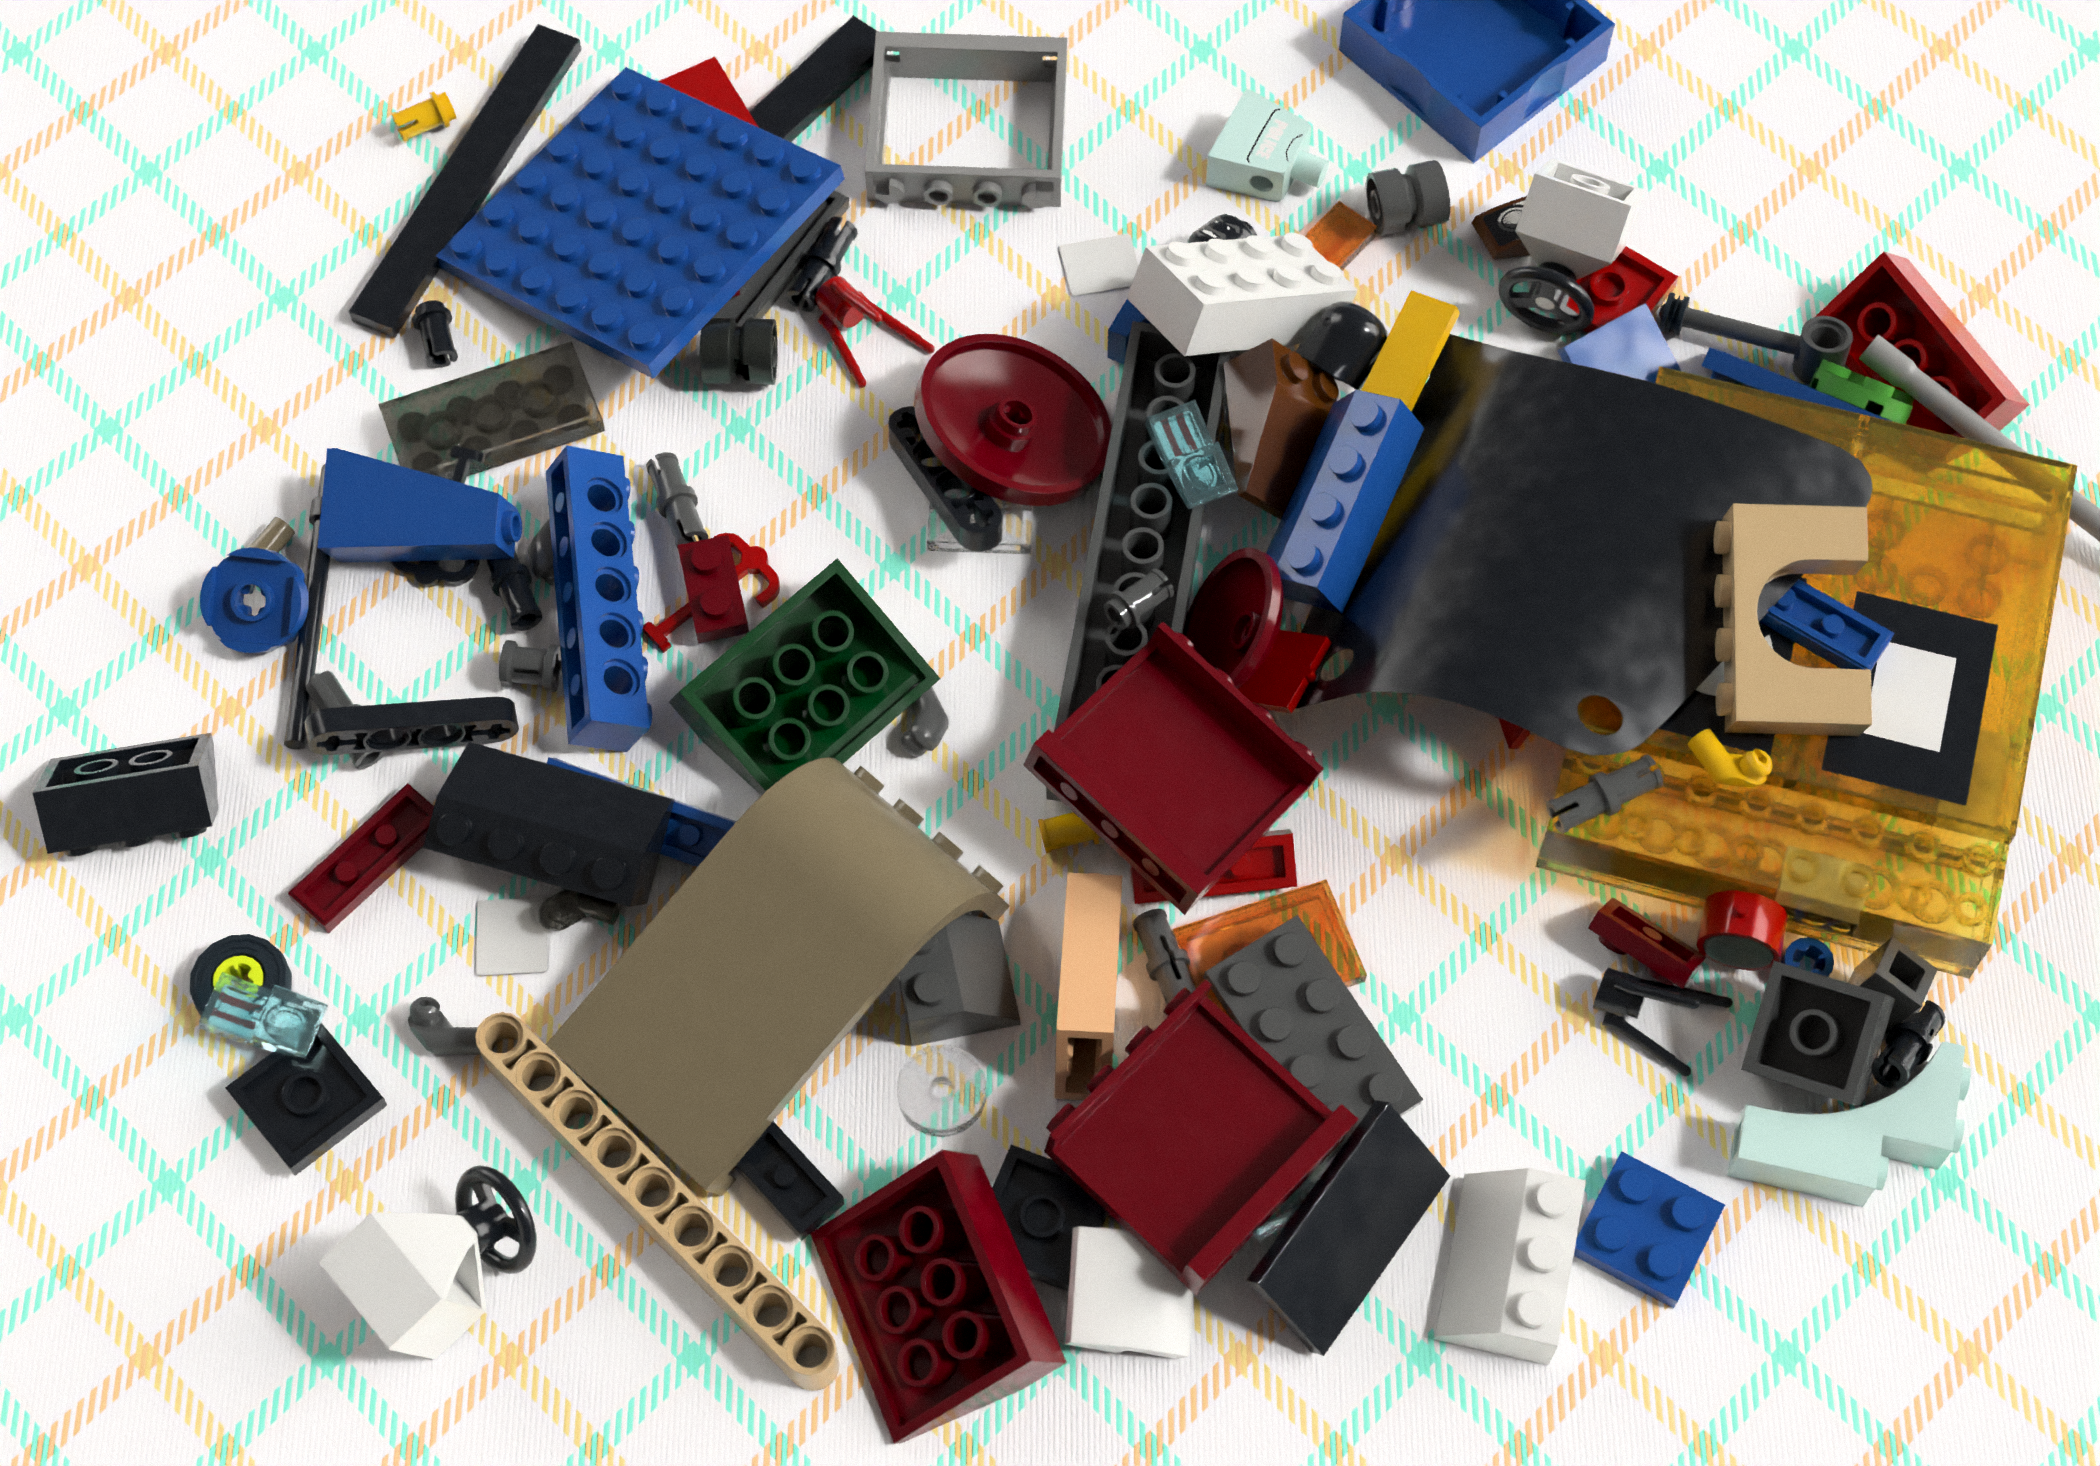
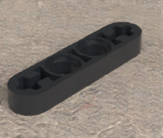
M914 406L902 407L894 411L888 421L890 446L957 542L968 550L978 552L988 551L998 546L1003 536V515L993 498L965 483L944 464L935 467L922 464L921 462L927 458L937 457L926 443L920 431ZM916 434H920L918 442H916ZM952 489H962L969 493L967 496L958 499L949 498L944 495L946 491ZM974 514L976 523H971L970 515Z
M505 697L335 707L313 712L305 720L309 750L320 755L467 745L468 742L489 744L508 740L519 731L515 704L511 699Z

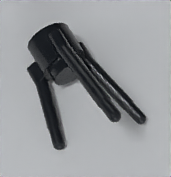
M1608 967L1593 1004V1009L1606 1013L1602 1025L1621 1032L1667 1066H1670L1685 1077L1689 1076L1691 1068L1625 1021L1626 1017L1630 1016L1638 1019L1646 998L1690 1009L1699 1008L1700 1003L1730 1008L1733 1005L1732 999L1709 992L1685 987L1682 989L1676 985H1666L1661 982L1642 979Z

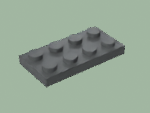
M1298 915L1205 971L1203 978L1212 984L1211 990L1229 1017L1332 1112L1343 1104L1359 1119L1350 1135L1376 1100L1389 1102L1400 1116L1405 1115L1422 1103L1423 1098ZM1350 1135L1326 1159L1327 1163L1331 1162L1335 1158V1156L1340 1151L1345 1142L1348 1140Z

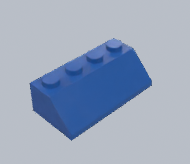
M1354 390L1332 404L1266 552L1273 558L1278 567L1283 584V598L1343 613L1424 430L1422 424L1401 399Z

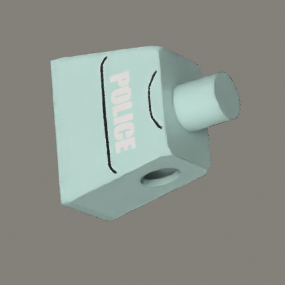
M1246 88L1208 154L1206 185L1279 202L1284 199L1295 179L1319 188L1327 174L1329 160L1309 153L1312 127L1308 121L1255 91Z

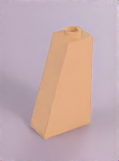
M1067 873L1056 1027L1054 1099L1085 1100L1090 1095L1085 1088L1091 1079L1105 1065L1110 1064L1112 1066L1122 875Z

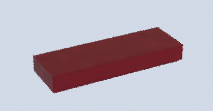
M407 783L288 892L291 901L329 934L424 846L434 805Z

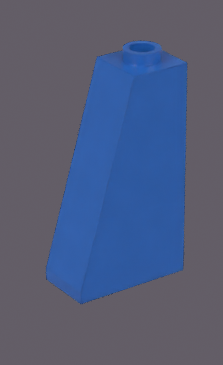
M327 448L317 548L339 563L514 559L515 542H518L522 535V520L518 509L499 493L339 448Z

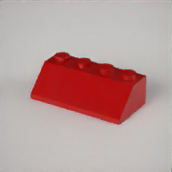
M1883 251L1815 316L1834 317L1849 326L1853 334V340L1846 366L1855 373L1870 377L1905 392L1901 388L1890 384L1859 360L1862 353L1879 334L1913 360L1922 372L1999 431L2030 405L1908 258ZM1914 399L1913 409L1905 424L1902 435L1930 469H1935L1976 447Z

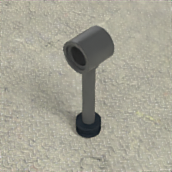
M1671 292L1667 302L1660 307L1659 317L1661 323L1659 329L1661 332H1665L1666 328H1669V333L1673 329L1674 335L1679 336L1682 327L1792 354L1794 355L1793 372L1801 382L1810 385L1815 371L1820 367L1823 359L1845 368L1853 340V334L1849 326L1843 321L1830 316H1817L1809 319L1803 325L1801 334L1796 335L1689 308L1690 297L1684 296L1682 301L1680 300V295L1678 299H1675V293Z

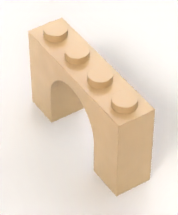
M1733 503L1722 518V521L1716 522L1714 529V551L1716 554H1723V574H1718L1716 577L1714 599L1716 607L1723 608L1724 628H1718L1715 639L1716 660L1724 662V682H1719L1716 690V712L1718 716H1725V732L1833 736L1861 735L1872 725L1871 670L1808 668L1785 660L1765 640L1759 627L1757 606L1764 585L1784 575H1855L1868 562L1867 507Z

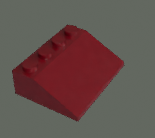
M942 1149L810 1234L894 1444L906 1442L1019 1392L1067 1363L978 1155Z

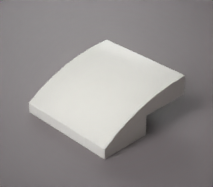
M1081 1226L1073 1228L1065 1344L1112 1353L1129 1350L1173 1359L1189 1357L1193 1292L1127 1230Z

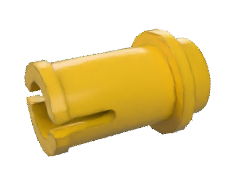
M432 91L429 93L430 98L401 111L391 113L393 121L398 127L415 120L397 129L404 143L440 125L448 128L450 127L449 122L457 119L454 108L445 91L437 95Z
M1074 812L1038 820L1046 853L1093 840L1094 845L1100 844L1099 839L1101 837Z

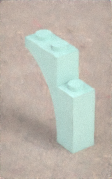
M1943 1041L1923 1071L1907 1085L1875 1103L1856 1109L1835 1113L1804 1114L1789 1113L1746 1104L1735 1123L1727 1176L1863 1207L1875 1190H1883L1888 1175L1889 1159L1938 1170L1951 1152H1959L1964 1137L1965 1121L1957 1119L1959 1100L1964 1101L1967 1097L1971 1081V1068L1963 1067L1966 1046Z

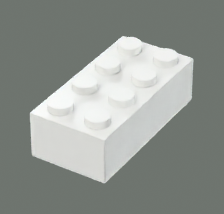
M1286 233L1282 236H1248L1244 239H1210L1207 242H1171L1169 245L1146 246L1127 299L1183 356L1248 350L1271 338L1284 346L1304 344L1315 329L1326 308L1340 301L1353 303L1358 289L1342 275V271L1338 266L1328 262L1312 247L1313 244L1308 238L1297 233Z

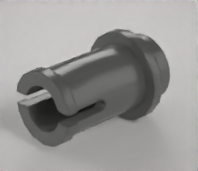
M1153 568L1147 575L1123 592L1115 590L1109 594L1108 602L1104 604V612L1111 624L1119 630L1126 628L1134 629L1140 625V618L1163 601L1173 597L1174 590L1172 584H1168L1162 589L1159 586L1168 580L1167 576L1159 569Z

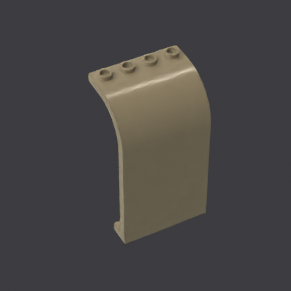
M834 758L816 759L793 770L762 794L737 820L546 1043L554 1053L704 1190L716 1195L723 1196L737 1180L730 1171L924 944L942 928L965 913L982 910L991 919L998 921L1010 907L998 895V892L1004 885L980 865L971 872L957 861L964 852L941 832H938L931 839L919 829L918 826L924 818L900 798L893 806L882 798L879 793L885 786L861 765L853 773Z

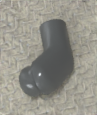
M919 683L913 685V686L909 689V692H910L913 688H915ZM933 687L924 692L912 704L917 716L911 724V729L905 731L901 738L905 750L915 757L922 756L926 750L933 751L939 745L948 729L949 721L947 714Z

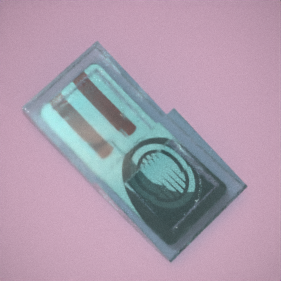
M1196 400L1147 417L1145 425L1155 448L1188 509L1237 492L1238 487L1219 442L1213 443Z
M222 972L199 1020V1029L261 1049L306 1058L326 1014L328 1004L274 985L273 990H269Z

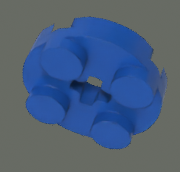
M241 548L227 554L228 557L223 559L217 567L213 566L205 576L201 587L200 609L207 626H212L215 634L221 638L218 639L220 642L238 652L267 653L283 645H289L296 640L299 630L306 620L309 607L308 589L304 582V573L297 564L290 562L282 554L272 550ZM258 586L261 588V595L266 597V604L254 616L252 615V607L244 605L243 598L245 594H253L254 587Z

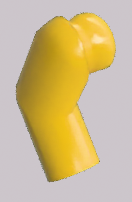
M1710 728L1701 731L1687 743L1711 778L1718 784L1754 788L1763 784L1766 781L1767 775L1772 771V760L1766 752L1754 749L1753 751L1746 752L1745 755L1728 753Z

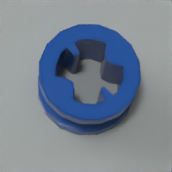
M1810 937L1799 938L1791 942L1780 960V963L1798 968L1804 956L1810 957L1815 961L1810 972L1827 977L1830 976L1834 967L1833 954L1828 946L1820 940Z

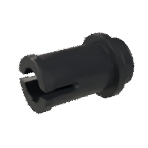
M430 300L419 304L415 308L412 322L414 328L420 331L426 364L433 368H443L451 365L450 361L456 362L458 354L454 347L449 327L453 319L451 311L441 301Z

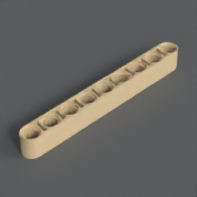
M506 1012L494 1013L485 1018L478 1026L475 1037L476 1045L490 1073L797 1386L805 1390L816 1391L832 1384L838 1375L840 1362L835 1339L830 1331L520 1018ZM504 1039L518 1040L515 1047L506 1053L493 1052L496 1044ZM547 1075L555 1078L552 1085L545 1090L533 1091L529 1089L531 1083L540 1076ZM587 1113L592 1115V1120L581 1129L566 1127L569 1119L576 1114ZM625 1151L631 1154L628 1161L620 1167L609 1168L603 1165L604 1160L613 1152ZM662 1189L669 1193L665 1202L659 1206L648 1207L641 1204L642 1198L651 1190ZM701 1228L708 1232L705 1240L697 1246L689 1247L679 1243L681 1236L689 1229ZM739 1267L747 1271L745 1279L736 1286L728 1287L718 1283L719 1276L728 1268ZM769 1307H780L787 1311L785 1319L777 1326L766 1327L757 1322L760 1313ZM809 1347H819L827 1352V1357L823 1363L813 1368L799 1365L796 1362L797 1357L803 1350Z

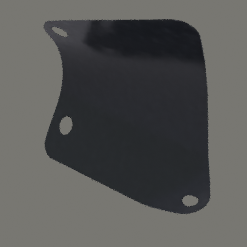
M1450 334L1430 373V378L1424 385L1411 411L1422 424L1424 430L1343 613L1312 606L1301 633L1326 636L1332 643L1315 672L1316 680L1308 684L1295 709L1359 693L1398 692L1446 700L1496 716L1573 751L1588 755H1611L1627 752L1641 745L1662 726L1721 663L1716 660L1715 639L1718 628H1724L1723 608H1717L1715 605L1714 588L1717 575L1723 574V554H1716L1714 551V529L1716 522L1722 521V518L1733 503L1866 507L1871 498L1873 488L1871 476L1863 463L1844 449L1750 413L1646 380L1516 352ZM1803 574L1784 575L1764 585L1757 606L1758 622L1768 613L1767 610L1774 606ZM1344 649L1353 651L1352 662L1341 675L1328 681L1321 679L1322 668L1334 654ZM1588 696H1601L1613 702L1621 711L1623 718L1619 731L1612 735H1600L1586 728L1580 721L1577 713L1578 704L1581 700Z

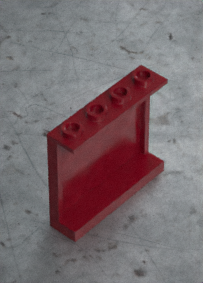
M1163 621L1157 626L1150 641L1053 733L1048 729L1033 743L1023 764L1028 771L1184 915L1310 789L1324 769L1316 761L1314 754L1307 746L1289 737L1276 725L1274 718L1265 708L1253 704L1235 687L1233 680L1227 673L1210 665L1195 651L1192 642L1185 635L1174 632Z
M1206 979L1193 992H1190L1186 987L1179 991L1163 1010L1167 1018L1154 1031L1148 1025L1143 1027L1124 1049L1129 1056L1116 1069L1110 1064L1105 1065L1091 1079L1085 1088L1090 1095L1079 1106L1075 1108L1071 1103H1067L1056 1113L1046 1126L1050 1134L1044 1152L1195 1295L1215 1277L1342 1144L1359 1120L1343 1104L1332 1112L1207 997L1212 984Z

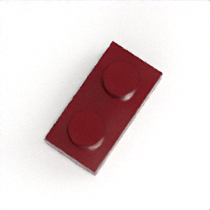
M724 535L677 545L698 644L749 633L729 536Z
M1614 897L1597 911L1588 926L1589 930L1599 935L1598 939L1603 946L1614 953L1632 956L1646 965L1645 969L1650 976L1666 985L1675 984L1683 989L1697 974L1706 959L1699 951Z

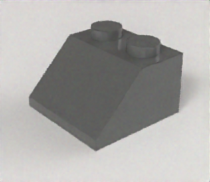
M968 914L961 915L924 944L897 974L912 1046L1021 1025L1000 925L997 920Z

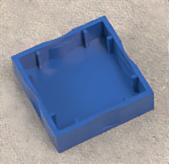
M1360 0L1343 13L1339 51L1472 163H1476L1607 60L1615 23L1587 0Z

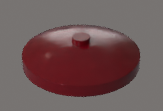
M975 334L964 336L945 344L928 361L915 390L914 408L917 423L926 443L935 456L965 483L989 496L1006 502L1025 506H1052L1081 496L1097 481L1105 467L1112 430L1111 421L1103 401L1093 386L1063 358L1037 344L1020 338L1001 334Z

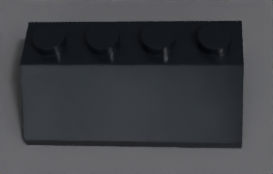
M468 742L437 794L423 848L625 906L644 905L648 903L675 799Z

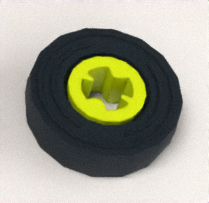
M251 934L230 935L212 943L198 956L190 973V995L200 1016L209 1023L224 988H232L230 982L236 976L244 980V974H248L252 982V986L244 993L260 997L252 1006L258 1004L262 999L268 1000L261 1008L250 1012L248 1016L261 1011L270 1001L287 1005L292 994V973L283 953L267 939ZM239 987L238 991L243 992L242 988Z

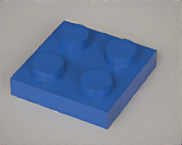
M1621 1151L1577 1236L1574 1256L1674 1308L1725 1204Z

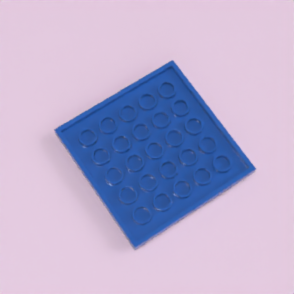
M625 67L448 241L436 257L438 258L440 269L654 379L845 180L841 165Z

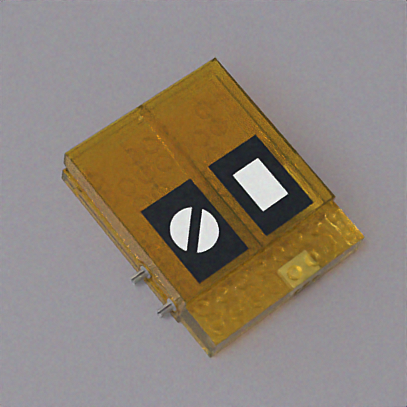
M1659 366L1654 382L1656 384L1690 393L1797 430L1838 446L1863 463L1871 476L1873 486L1871 498L1866 506L1868 562L1855 575L1803 574L1799 579L1895 634L1871 671L1872 725L1859 736L1726 733L1725 716H1718L1716 712L1717 686L1719 682H1724V662H1721L1666 722L1641 745L1627 752L1611 755H1588L1563 747L1551 799H1556L1588 784L1590 776L1600 771L1607 775L1640 759L1641 756L1646 754L1650 755L1656 763L1650 767V772L1659 768L1663 778V787L1653 789L1621 804V810L1611 816L1602 813L1569 829L1564 834H1561L1554 826V823L1559 821V816L1551 819L1548 813L1535 867L1703 910L1707 896L1716 892L1737 890L1760 894L1776 901L1786 910L1788 920L1785 932L1871 954L1894 936L1938 969V971L1970 979L1994 941L2009 846L2017 831L2078 465ZM1759 622L1761 632L1769 646L1785 660L1808 668L1841 669ZM1588 696L1583 698L1578 704L1577 713L1579 719L1592 732L1600 735H1612L1621 728L1623 721L1621 711L1609 699L1601 696ZM1710 728L1728 753L1745 755L1746 752L1753 751L1754 749L1766 752L1772 760V771L1767 775L1766 781L1763 784L1754 788L1718 784L1711 778L1687 743L1701 731ZM1530 731V734H1531V735L1541 737V736H1539V735H1537V734H1535V733H1533V732Z

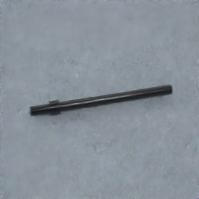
M325 464L321 467L318 496L311 501L309 522L313 525V533L306 577L309 607L306 620L299 630L284 746L295 750L303 749L306 746L305 720L310 715L312 701L306 690V685L316 671L331 558L317 548Z

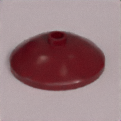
M1252 547L1241 548L1232 552L1217 564L1207 576L1187 614L1184 635L1192 642L1195 651L1210 665L1223 670L1230 676L1238 690L1264 664L1279 634L1283 610V584L1273 558L1267 553Z

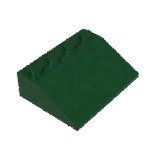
M837 558L684 686L669 703L704 744L762 795L784 776L813 760L830 757L844 764L941 678ZM919 683L915 688H913V689L909 692V689H910L913 685Z

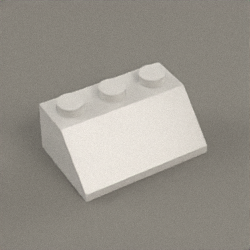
M1529 1167L1464 1175L1434 1340L1549 1366L1560 1341L1586 1180Z

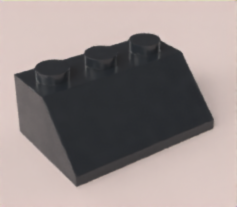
M212 733L50 759L32 792L47 854L65 851L66 856H81L97 850L99 845L119 842L121 847H135L150 842L153 836L174 833L176 838H189L204 833L207 827L213 826L219 809Z

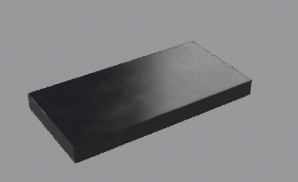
M1376 1100L1246 1281L1310 1352L1324 1356L1451 1175L1389 1102Z

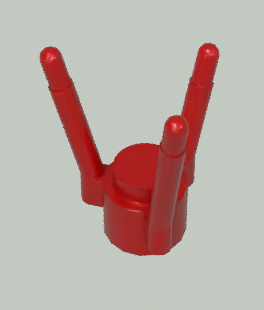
M835 276L830 278L819 288L815 297V304L823 314L819 317L818 323L829 333L858 387H865L867 382L838 328L839 326L851 328L866 316L876 323H884L925 352L932 354L935 351L934 345L872 303L844 277Z

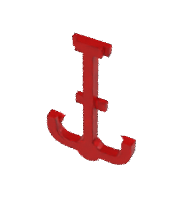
M721 533L714 536L728 535L731 547L741 555V562L735 566L738 581L750 573L760 574L769 583L763 592L754 597L755 601L762 608L773 602L780 592V581L777 573L768 565V554L765 549L759 546H749L740 536L734 533ZM686 603L658 626L649 621L643 625L642 631L663 653L672 647L666 636L692 617L690 603Z

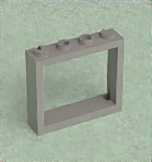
M876 31L865 159L867 201H881L889 204L898 202L930 203L933 205L978 204L984 207L1009 205L1028 206L1036 209L1061 207L1068 37ZM887 51L899 52V55H888ZM1043 56L1057 57V60H1043ZM891 77L1051 82L1047 169L885 164Z

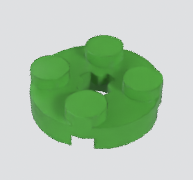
M1825 359L1822 360L1820 367L1816 369L1809 385L1810 388L1904 426L1913 409L1914 398L1908 393L1870 377L1855 373Z

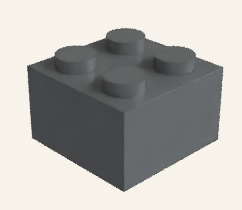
M1774 961L1741 1070L1862 1107L1872 1077V1065L1878 1057L1895 998Z

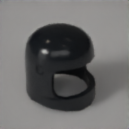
M1340 301L1326 308L1309 338L1304 344L1300 343L1295 352L1318 368L1330 373L1334 379L1356 390H1360L1388 337V333L1382 321L1368 309L1352 302Z

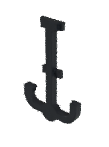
M452 446L449 456L457 458L458 461L451 480L465 484L471 462L483 464L486 454L470 448ZM466 560L463 568L457 572L443 570L439 564L440 561H420L418 564L406 561H394L391 563L400 572L415 576L421 585L434 587L440 582L452 585H461L468 582L474 577L480 560Z

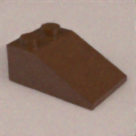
M1271 338L1223 363L1237 495L1281 520L1332 404L1337 402L1339 390L1334 377L1330 373L1323 371L1301 357L1297 352L1288 349Z

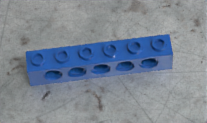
M566 445L545 472L568 744L628 752L648 732L653 716L650 703H647L645 686L648 662L646 657L642 655L641 633L644 619L642 612L638 610L636 590L639 583V570L633 561L632 544L635 536V527L633 522L629 520L630 480L625 477L623 456Z

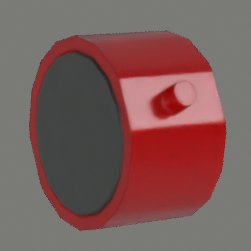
M1737 890L1713 893L1707 896L1704 903L1696 942L1698 951L1707 959L1729 968L1747 971L1772 968L1773 962H1779L1781 958L1788 920L1787 912L1776 901L1760 894Z

